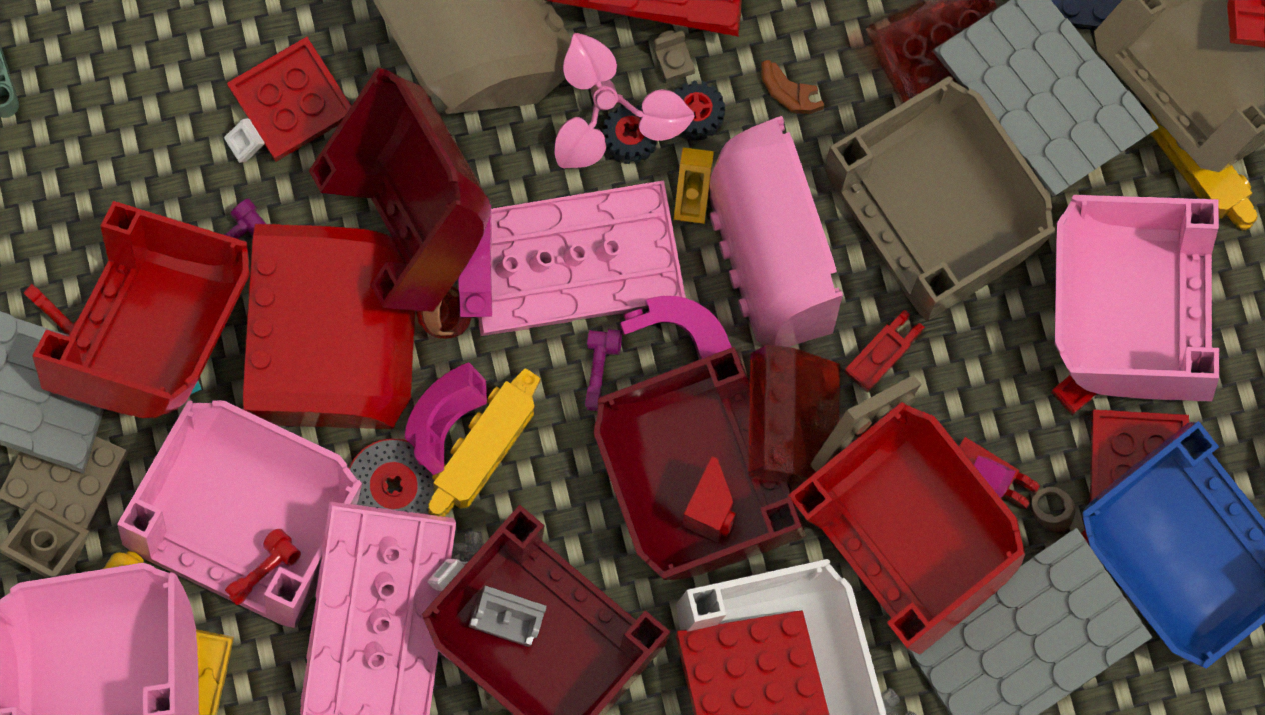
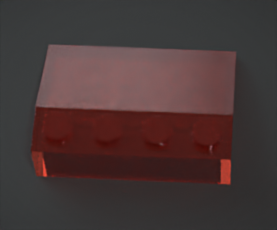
M925 0L865 27L875 54L901 104L949 76L953 78L952 81L959 84L932 51L996 10L995 0Z
M768 344L750 354L748 478L802 484L816 473L810 464L839 423V363L796 348Z

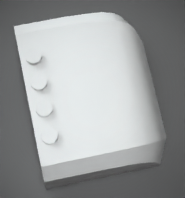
M828 559L686 590L677 602L680 630H686L687 632L723 623L803 610L829 715H886L852 586L845 578L842 579L830 565Z

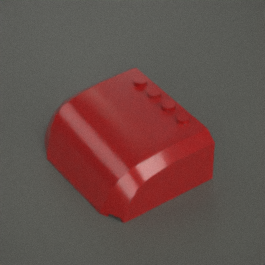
M113 201L100 225L108 262L70 336L46 329L32 357L43 390L130 416L157 418L177 410L187 401L249 278L247 242Z
M255 224L252 241L243 410L277 426L395 428L396 422L411 400L415 310L383 308L370 285L386 262L407 264L391 236L372 230L347 227Z
M903 402L898 404L788 495L806 520L824 531L892 619L887 623L906 648L919 655L1004 586L1018 571L1025 556L1017 517L936 417L908 406Z

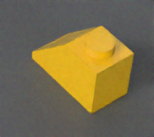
M683 147L673 220L705 224L714 151Z

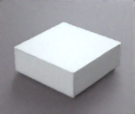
M249 118L242 119L224 137L239 163L247 162L265 144Z
M446 559L428 579L427 583L435 590L443 591L465 565L457 559Z

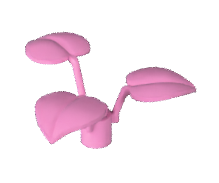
M574 33L564 58L563 72L566 80L572 86L578 89L591 88V95L594 101L593 113L589 125L584 119L573 117L560 127L554 145L557 164L561 168H580L593 165L602 158L606 150L605 136L600 130L594 129L597 124L600 109H612L617 102L621 103L636 116L642 117L639 123L640 132L645 137L657 141L668 140L682 133L694 119V112L679 95L663 89L655 90L648 94L642 102L643 111L638 110L626 101L622 95L617 94L613 82L610 81L616 74L617 69L616 60L612 52L598 40L584 34Z

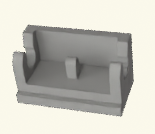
M485 586L477 593L468 627L530 647L533 638H537L547 606Z

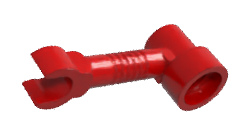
M31 284L23 293L48 315L60 329L70 336L77 320L73 323L37 287Z
M275 529L270 532L263 542L264 549L271 555L246 577L239 578L226 587L225 592L230 595L229 598L236 605L244 602L248 594L252 592V588L281 562L291 566L299 560L301 556L300 550L291 543V537L282 529Z

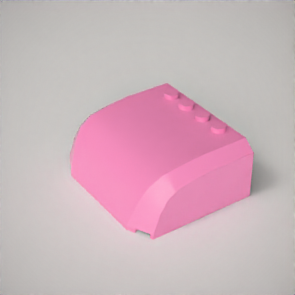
M782 116L751 127L726 142L711 174L709 185V199L713 212L710 213V219L714 231L720 230L723 241L719 242L724 260H730L733 269L729 271L732 286L734 289L739 288L742 299L738 300L743 318L749 317L756 341L772 351L833 334L843 297L839 287L834 288L831 273L837 272L793 139L790 132L783 134L785 127Z
M1073 195L1066 211L1057 222L1055 346L1070 375L1079 386L1090 392L1117 397L1187 401L1213 400L1219 380V348H1212V251L1219 229L1218 199Z
M187 401L117 526L122 545L130 551L232 601L229 598L230 595L225 592L226 587L239 578L246 577L271 555L264 549L263 542L270 532L275 529H282L291 537V543L300 550L301 556L299 560L291 566L281 562L252 588V592L239 605L280 625L296 628L317 589L329 503L332 501L357 505L362 483L349 470L346 462L340 455L226 401H212V403H193V401Z
M138 563L20 582L9 589V594L0 599V715H199L196 626L189 599L175 573L156 569L154 566L146 563Z

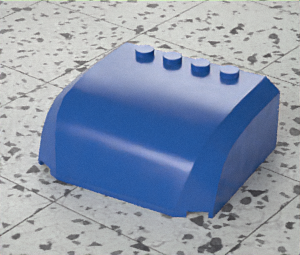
M1196 421L1187 423L1110 484L1085 507L1082 515L1089 546L1104 568L1169 650L1207 669L1265 623V519L1212 454L1219 446L1202 424Z

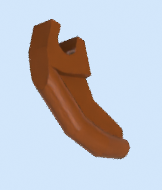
M765 60L761 63V79L769 94L789 111L797 114H812L824 109L822 100L817 103L809 100L810 96L818 94L817 86L797 84L789 81L777 63H771L770 60Z

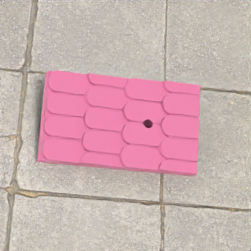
M664 180L491 209L492 317H477L481 336L568 323L574 320L630 313L638 309H647L645 300L658 296L686 298Z
M330 501L321 551L322 559L315 595L316 603L306 657L307 665L300 701V715H430L438 650L434 646L422 613L442 592L435 590L427 582L444 561L452 557L456 528L454 518Z

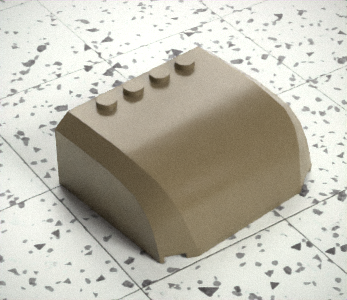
M373 0L420 86L423 87L430 97L435 94L447 106L445 109L447 114L537 104L566 79L563 72V62L570 46L571 38L564 27L562 19L557 15L550 1Z
M1122 0L1094 31L1097 51L1114 69L1115 74L1135 93L1136 98L1153 113L1157 122L1165 127L1176 139L1179 147L1185 150L1200 168L1220 172L1265 144V48L1230 43L1228 0Z
M950 76L831 145L824 166L831 184L916 311L927 321L1019 265L1038 250L1055 232L1051 213V197L982 96L970 88L967 90L955 83Z

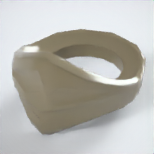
M1046 487L1038 490L1031 499V511L1036 521L1044 528L1054 532H1063L1072 525L1075 517V504L1065 491L1057 487ZM1052 494L1061 498L1064 502L1065 511L1056 517L1051 514H1045L1038 506L1039 500L1043 496Z

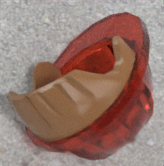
M453 286L434 312L417 311L418 323L424 328L425 332L432 337L441 339L462 335L469 327L472 318L460 317V293Z

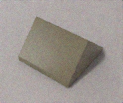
M33 501L1 544L0 553L46 578L70 575L89 536V531Z

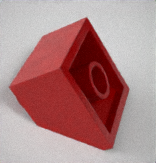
M712 456L686 508L683 527L718 543L722 535L728 537L735 522L736 513L732 512L733 499L719 461Z

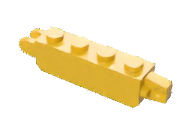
M1149 110L1150 117L1159 127L1150 134L1199 199H1218L1219 219L1228 216L1239 230H1250L1257 220L1258 213L1249 200L1252 192L1246 177L1238 174L1232 165L1220 172L1200 168L1191 156L1179 147L1176 139L1168 130L1157 122L1156 117Z
M524 368L511 383L506 381L501 389L497 386L494 388L487 399L489 406L483 414L478 412L473 417L468 427L471 429L465 439L460 437L452 447L450 453L453 456L447 465L444 464V471L432 476V479L435 480L433 483L435 493L432 496V500H429L428 514L446 517V514H449L454 505L460 509L470 507L534 416L533 396L540 384V377Z

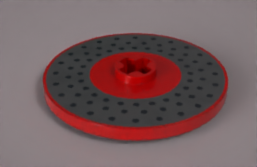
M394 438L379 440L368 445L356 455L349 470L362 483L357 505L405 511L408 513L428 514V503H430L429 500H432V496L435 493L433 486L435 480L432 479L433 474L424 465L422 466L417 462L414 456V447L407 440ZM397 479L400 481L399 488L402 491L398 492L395 490L391 494L387 491L388 484L386 481L393 482Z

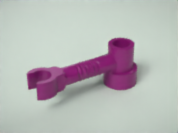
M249 198L239 203L230 212L237 225L224 235L239 239L249 232L253 236L255 224H266L256 212L257 207Z
M608 329V332L589 330L587 348L593 349L594 352L591 377L585 400L587 410L598 411V398L601 397L602 393L601 387L605 358L607 354L620 355L622 330Z

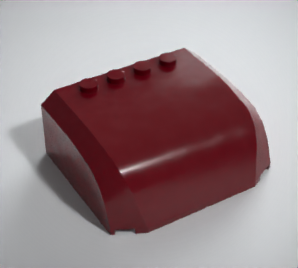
M377 67L309 169V172L320 193L371 198L407 264L386 262L370 284L382 307L434 312L476 251L491 215L490 200L423 87L384 68Z
M735 347L598 398L594 436L637 555L664 580H679L702 575L807 537L797 508L791 497H788L791 492ZM712 456L719 461L733 499L732 512L736 513L735 522L728 537L722 535L718 543L683 527L686 508Z
M519 505L422 613L424 622L436 650L512 715H605L664 648L670 631L646 610L637 620L628 614L544 543L545 525ZM488 586L547 606L537 638H533L530 647L468 627L477 593L482 588Z

